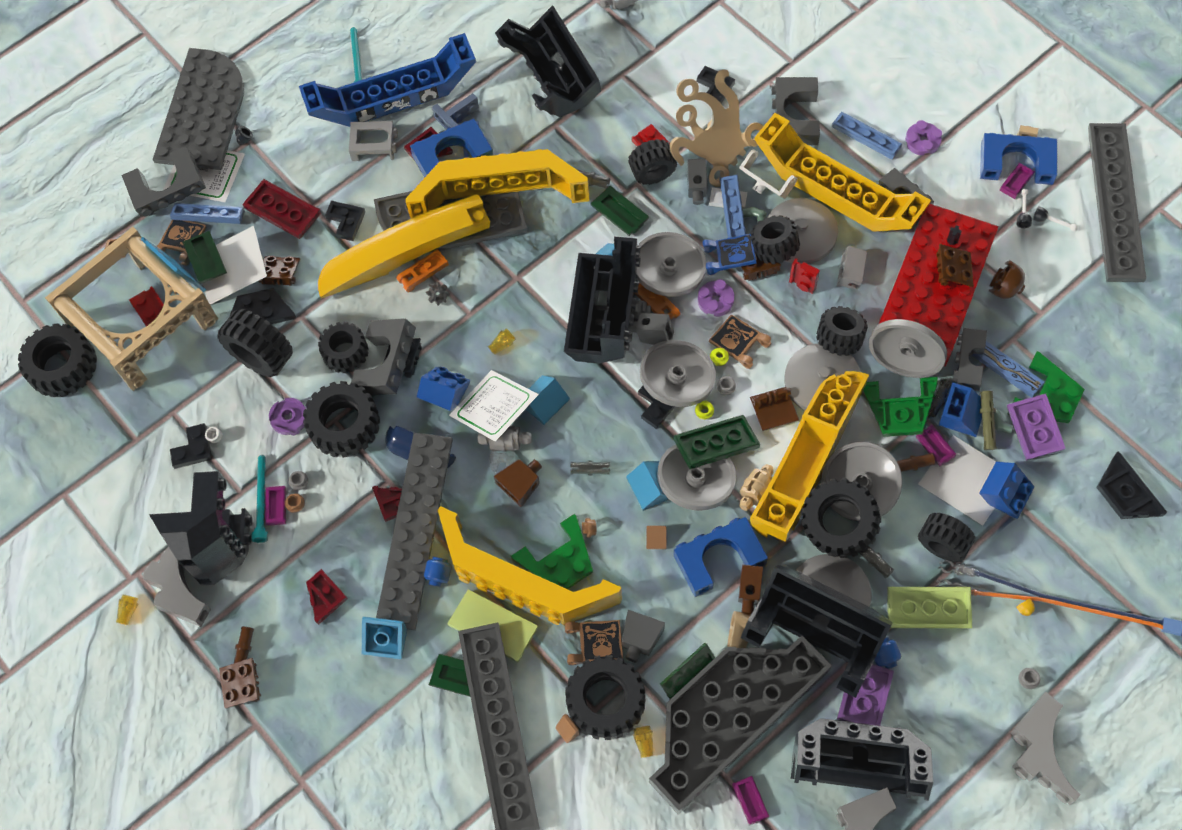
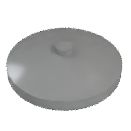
M805 198L790 199L777 205L768 215V218L774 215L776 217L779 215L787 216L796 224L800 239V249L787 262L793 263L795 258L801 264L803 262L807 264L817 262L825 258L836 244L838 236L837 221L832 212L817 201Z
M661 232L650 235L639 243L638 246H641L640 267H637L636 278L647 290L661 296L676 297L692 292L701 284L706 272V258L700 246L689 237L673 232Z
M894 319L884 321L874 328L869 339V348L873 357L886 369L906 377L924 378L935 375L943 368L947 358V349L942 339L928 327L909 320Z
M667 340L653 345L644 354L640 365V379L647 392L658 401L670 406L688 407L702 402L710 395L716 380V370L710 357L699 347L685 341Z
M819 343L811 344L798 350L790 358L784 376L785 387L790 388V398L803 410H806L818 387L825 379L834 374L835 376L844 374L845 371L861 372L858 363L852 355L845 356L842 354L839 356L836 353H829L830 351L824 350L823 346H820Z
M856 442L843 446L829 458L822 473L821 482H825V484L830 483V479L836 478L837 481H841L842 478H847L850 482L854 480L859 482L862 487L865 486L871 495L874 496L880 509L881 517L895 506L902 490V474L898 463L887 450L873 443ZM840 501L831 505L832 509L839 515L849 520L860 521V512L853 503Z
M674 445L661 457L657 470V479L662 492L672 502L686 509L703 511L716 508L729 499L736 483V470L730 458L689 469L677 445Z
M822 554L806 560L797 568L796 571L870 607L872 595L869 580L864 571L850 559Z

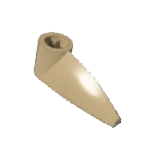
M738 611L733 612L727 647H747L748 642L741 639V635L751 614Z

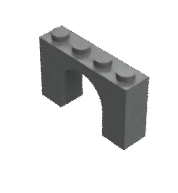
M776 77L775 84H772L771 94L775 95V99H772V109H775V113L790 121V125L807 145H818L820 121L796 120L788 116L784 110L789 104L795 102H817L818 77Z
M186 146L170 153L177 175L173 184L165 190H150L145 176L138 168L121 175L134 209L141 217L151 215L159 209L166 208L174 202L182 201L185 197L197 194L206 188L195 159Z
M406 318L370 321L365 337L375 346L391 345L390 353L387 359L374 369L355 370L351 382L356 383L358 387L362 386L370 395L397 394L416 327Z

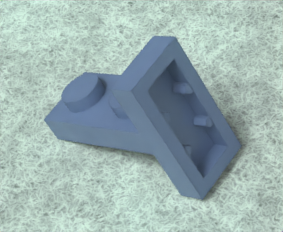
M472 93L446 112L438 104H435L432 107L434 118L446 130L451 127L453 128L458 125L457 123H460L465 117L474 113L479 108L478 99Z

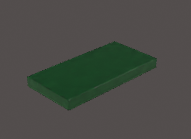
M744 415L674 435L673 438L689 469L760 448V442Z

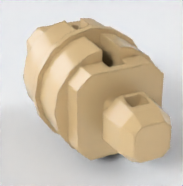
M766 464L760 470L754 469L748 478L745 479L740 490L742 499L739 505L742 510L747 511L753 505H758L772 480L773 467Z

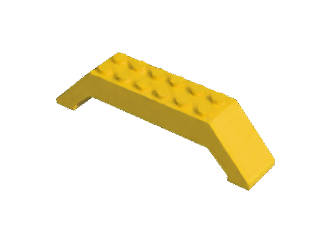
M777 113L772 115L755 136L754 140L781 179L787 181L790 176H795L797 178L795 187L873 232L911 229L931 203L930 199L916 191L913 194H894L807 145L790 125V121Z
M548 149L446 160L439 162L407 196L406 205L411 219L438 208L445 200L466 198L475 194L483 196L543 188H554L570 198L572 203L590 201L588 177Z
M439 507L438 513L451 559L459 577L458 579L462 582L476 584L478 589L484 592L489 590L501 600H505V598L511 600L512 604L516 607L523 608L524 606L530 609L532 614L539 617L541 615L548 617V620L556 625H559V623L565 625L567 622L578 621L621 603V587L602 579L600 584L572 592L464 543L461 535L463 527L458 514L444 507Z

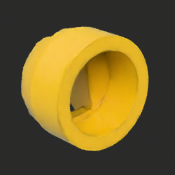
M1030 598L1016 607L1024 616H1029L1035 611L1034 603Z

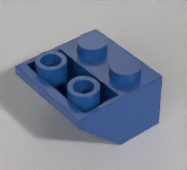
M436 367L421 377L417 398L451 411L458 406L471 380L465 378L462 374L452 373L445 367Z
M952 383L938 425L977 437L982 420V414H980L981 396L972 388Z
M995 462L979 494L990 506L1018 519L1035 486L1016 463Z

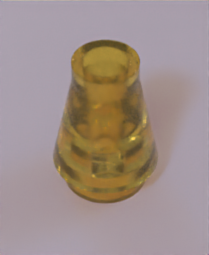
M506 328L504 331L501 330L488 348L496 355L498 352L513 345L516 339Z
M122 594L121 599L118 601L116 623L128 625L138 606V598Z
M650 726L634 728V734L632 735L641 758L653 756V731H651Z

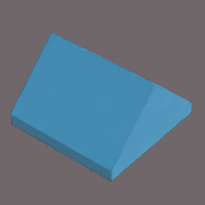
M542 375L529 388V390L537 393L538 396L525 410L545 425L570 400V397L555 378Z
M643 461L626 476L642 510L668 500L662 492L657 479L660 461Z
M363 617L362 654L402 659L408 631L404 622Z

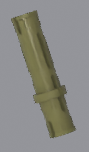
M993 391L980 392V414H982L984 450L997 449L994 421L996 408H994Z

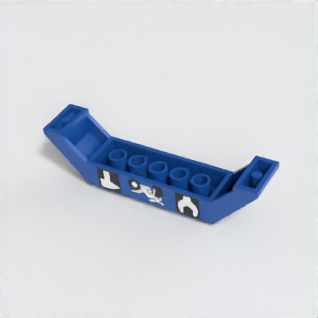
M463 33L450 37L449 42L435 57L338 88L317 84L316 81L300 85L299 89L309 116L350 127L351 122H367L448 96L476 63V58L466 34Z

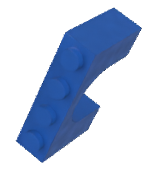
M475 119L465 121L460 125L448 128L446 131L434 134L427 139L410 145L412 157L424 178L439 163L438 154L447 147H463L469 151L472 158L493 155V149Z
M984 133L981 141L980 179L999 180L1002 172V157L1007 153L1019 152L1027 155L1033 161L1035 166V184H1054L1057 177V139Z
M746 517L742 519L735 518L730 521L729 525L724 527L718 526L711 533L706 535L700 534L689 543L682 542L674 549V558L694 597L713 589V581L704 566L702 558L705 552L715 545H727L734 548L740 555L744 565L760 567L767 565L768 557Z

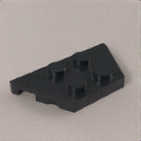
M274 288L237 296L230 313L231 315L236 310L244 309L259 315L270 324L296 319L295 313Z
M1119 451L1116 452L1096 487L1120 519L1165 516L1167 514L1165 508Z

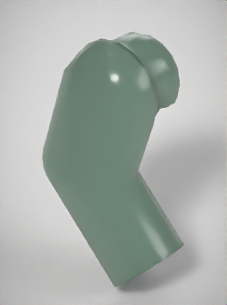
M757 207L743 209L744 218L757 216L758 222L763 221L767 215L765 210Z
M996 409V413H994L995 429L1011 434L1013 424L1004 422L1000 411Z

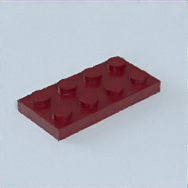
M265 179L260 182L242 204L244 209L298 239L303 237L321 214L320 209Z

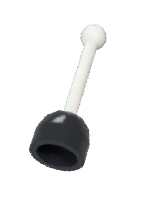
M1023 189L1021 191L1023 211L1017 217V226L1019 228H1029L1032 225V218L1030 214L1026 213L1028 190Z
M1040 206L1037 207L1033 216V220L1037 222H1043L1048 219L1069 227L1072 231L1078 229L1076 224H1069L1048 216V211Z

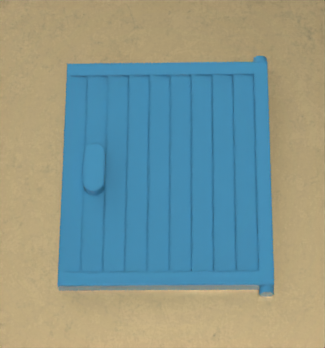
M144 237L141 238V241L177 274L203 292L206 290L171 256Z

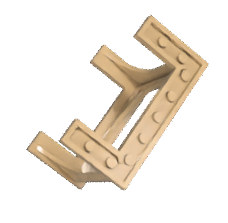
M131 227L45 297L65 324L71 327L75 326L110 360L111 365L132 391L141 387L147 380L136 362L145 357L152 348L158 346L178 326L189 320L193 315L199 326L205 331L218 320L204 293L199 288L195 290L141 241L142 237L134 227ZM128 253L140 270L146 266L160 279L165 289V302L160 314L151 324L136 332L118 334L109 332L99 326L72 298ZM172 301H182L175 308L169 306ZM132 339V344L124 349L123 344L125 340Z

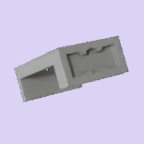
M393 121L351 122L349 140L351 160L359 161V155L389 154L390 159L394 160V153H397L395 138H398L397 128H394ZM384 130L389 134L385 142L360 144L361 131Z

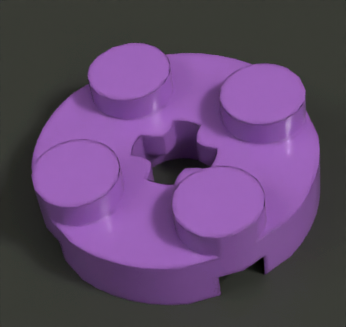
M919 120L907 130L905 137L907 147L917 155L933 154L940 147L942 131L931 123ZM923 136V137H926L928 140L924 139V140L922 141V140H920V139H921V137Z
M719 279L707 282L698 291V306L705 314H714L716 317L723 316L732 309L735 297L734 291L724 280ZM713 296H719V301L712 300Z
M284 398L285 400L278 401L271 407L269 411L270 424L277 433L294 436L299 434L300 430L304 428L303 411L306 408L298 399ZM289 413H292V418L286 420L284 416L289 415Z

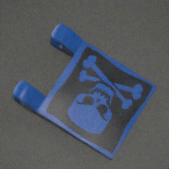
M751 234L716 241H703L705 253H710L717 249L719 263H706L708 275H714L721 270L756 264Z

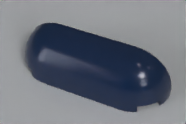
M389 426L385 435V443L388 450L408 460L414 433L399 426H395L394 429ZM450 454L448 468L456 459L454 454Z

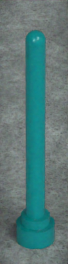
M352 27L350 35L355 73L354 82L362 80L357 29Z
M259 455L256 528L252 532V542L265 543L268 541V532L264 528L266 457L264 455Z

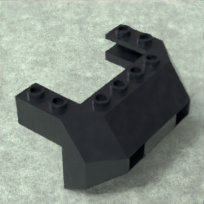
M553 5L530 29L508 18L495 32L498 38L497 41L503 48L507 47L512 52H517L524 56L526 65L534 73L533 77L540 83L541 90L547 95L546 98L535 93L532 95L535 100V106L540 111L544 110L550 115L562 117L587 106L601 92L597 75Z
M614 236L612 256L578 253L564 345V353L573 360L600 364L625 358L626 351H629L630 342H632L630 325L634 326L635 314H632V309H636L637 303L634 293H638L639 282L636 281L637 267H640L641 246H637V238ZM599 291H608L607 306L597 305Z
M219 471L194 473L191 512L149 514L176 559L201 586L215 585L241 566L248 554L249 545L252 543V536L249 533L250 526L253 525L252 515L249 514L246 508H241V514H233L230 509H225L223 491H226L227 483Z
M777 565L772 572L763 597L746 623L741 639L760 648L773 624L798 637L803 636L808 642L849 662L836 688L856 698L893 622L876 610L798 571Z
M820 718L798 731L795 736L790 779H794V783H799V780L812 782V785L815 786L819 782L879 791L888 788L889 792L906 794V798H911V795L924 797V800L929 801L933 786L931 748L908 729Z

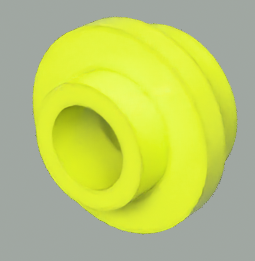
M716 348L710 353V359L714 365L723 366L728 362L729 354L723 348Z
M702 401L696 405L695 414L698 418L707 420L713 416L714 407L710 402ZM706 409L708 412L702 413L701 410Z

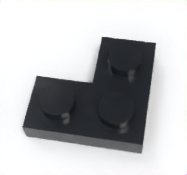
M704 66L697 76V82L709 87L706 93L715 97L722 104L725 97L715 85V77L719 71ZM727 76L724 82L732 89L735 79Z
M331 201L325 217L326 219L340 222L336 231L337 238L354 241L365 215V209Z
M644 386L638 390V395L651 403L641 415V419L657 429L675 406L658 401L647 392Z
M205 423L186 427L188 445L170 449L171 462L174 469L212 460L210 443L205 438V432L207 431Z

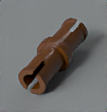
M933 453L917 457L912 455L908 459L896 461L901 472L908 470L917 471L918 468L935 465Z
M241 627L239 641L235 645L237 650L234 663L248 658V653L252 649L250 644L254 628Z

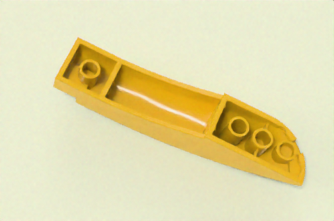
M478 194L444 205L397 224L331 259L320 273L318 279L320 298H325L385 276L392 270L427 252L490 228V220L483 207V201Z
M845 371L844 374L837 376L834 374L820 384L805 410L772 480L750 517L752 527L759 534L766 538L768 535H771L786 542L792 530L794 531L802 516V508H805L804 501L806 497L810 498L812 489L817 488L822 478L824 467L837 448L867 383L869 374Z

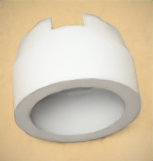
M210 427L205 432V438L212 443H217L222 439V432L216 427Z

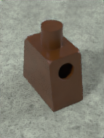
M535 459L528 465L521 460H517L494 476L495 484L522 507L540 483L536 473L542 466Z
M742 565L738 602L742 603V613L752 614L754 605H758L760 601L763 567ZM750 590L753 592V594L748 595L746 591Z

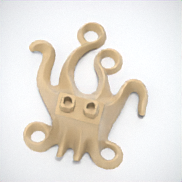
M720 70L715 77L716 88L729 103V108L727 109L712 95L698 92L699 86L694 79H684L678 84L676 93L679 99L683 102H690L692 100L706 102L712 109V119L707 124V128L703 130L696 122L697 110L693 105L687 104L679 107L676 112V120L682 127H691L694 140L676 137L670 142V152L680 166L684 164V159L679 153L680 147H685L694 154L704 159L706 158L713 165L708 177L711 185L715 187L721 186L720 177L729 176L728 165L732 164L735 166L738 163L736 156L741 155L744 157L746 154L744 147L758 146L754 140L755 138H751V133L754 130L760 131L763 128L762 124L753 122L747 126L744 133L740 131L739 101L735 92L724 82L725 78L729 76L728 70ZM691 85L692 93L685 95L684 89ZM689 111V120L684 121L683 115ZM720 170V177L715 179L714 174Z

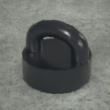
M239 126L235 131L236 140L239 145L249 143L253 138L252 132L245 126Z

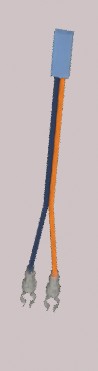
M948 560L939 562L941 565L948 562L952 567H955L951 571H946L940 566L938 569L941 568L944 573L953 571L958 576H981L1039 597L983 592L972 587L971 596L982 595L1021 600L1030 598L1032 601L1046 602L1158 627L1161 629V632L1182 636V621L1165 617L1159 620L1046 595L981 573L975 568L967 567L965 564L958 563L954 565ZM941 579L940 581H936L937 583L945 581L949 584V586L952 587H969L964 586L962 583L953 582V584H951L950 581L947 579Z

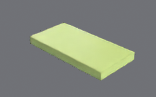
M887 587L888 620L893 622L890 628H972L971 587Z
M469 589L447 623L448 626L460 631L498 622L505 656L516 662L520 661L538 629V626Z

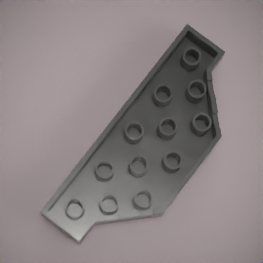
M803 636L797 639L788 649L771 650L766 648L727 647L667 702L665 764L649 778V783L679 815L830 671L832 665Z

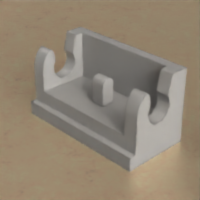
M851 246L846 248L842 254L837 286L856 289L855 284L861 285L867 251Z

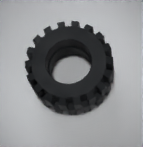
M656 139L644 142L637 146L628 157V163L636 181L643 185H652L667 179L677 167V161L670 152V145L665 140Z
M774 215L770 218L766 217L763 221H759L758 225H755L753 231H751V241L756 257L760 261H764V263H783L785 260H790L791 256H795L796 252L800 249V239L796 224L787 216L779 215L776 217Z
M834 306L831 309L825 310V313L821 315L816 333L819 345L823 346L824 350L830 351L829 353H836L839 356L842 354L845 356H849L850 353L855 354L856 351L861 349L868 329L866 319L863 318L862 314H858V311L855 309L851 310L849 307L843 308V306H838L836 308Z
M337 322L335 326L331 324L328 330L324 329V335L319 337L318 347L326 366L328 365L329 369H334L337 373L340 371L347 373L348 370L351 372L355 371L354 368L356 367L359 369L361 363H365V357H368L369 349L364 334L359 327L356 328L353 323L349 325L348 322L343 324ZM340 344H352L350 349L345 352H335V349Z
M943 513L930 514L918 534V540L929 552L951 562H962L976 539L973 531L957 518Z

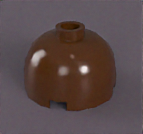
M1010 260L1004 263L1007 265L1004 269L999 268L989 285L993 286L992 289H989V292L1002 299L1014 297L1016 294L1019 295L1025 289V273L1023 269Z

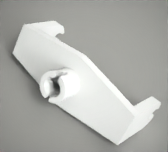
M755 149L751 150L739 169L757 181L752 189L762 194L767 187L780 197L786 199L796 184L797 178L793 175L790 176L781 190H777L749 171L758 157V151Z

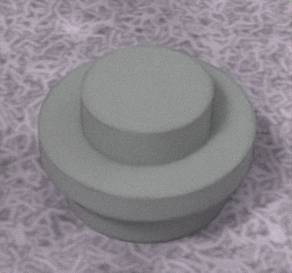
M724 376L718 380L717 390L721 394L730 395L735 391L736 383L731 377Z
M296 471L289 477V485L294 490H302L308 484V477L304 472Z
M1025 668L1019 673V683L1024 688L1034 689L1039 685L1040 675L1036 670Z

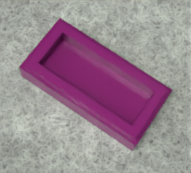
M1019 163L1002 184L999 191L1016 199L1035 171Z
M933 425L924 429L923 434L916 435V438L926 451L933 453L935 462L939 467L956 457V453Z
M285 486L266 487V526L286 524Z
M752 776L732 783L749 825L769 818V814Z

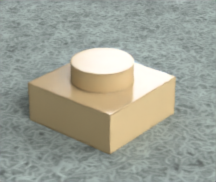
M1020 125L1017 136L1037 137L1039 128Z

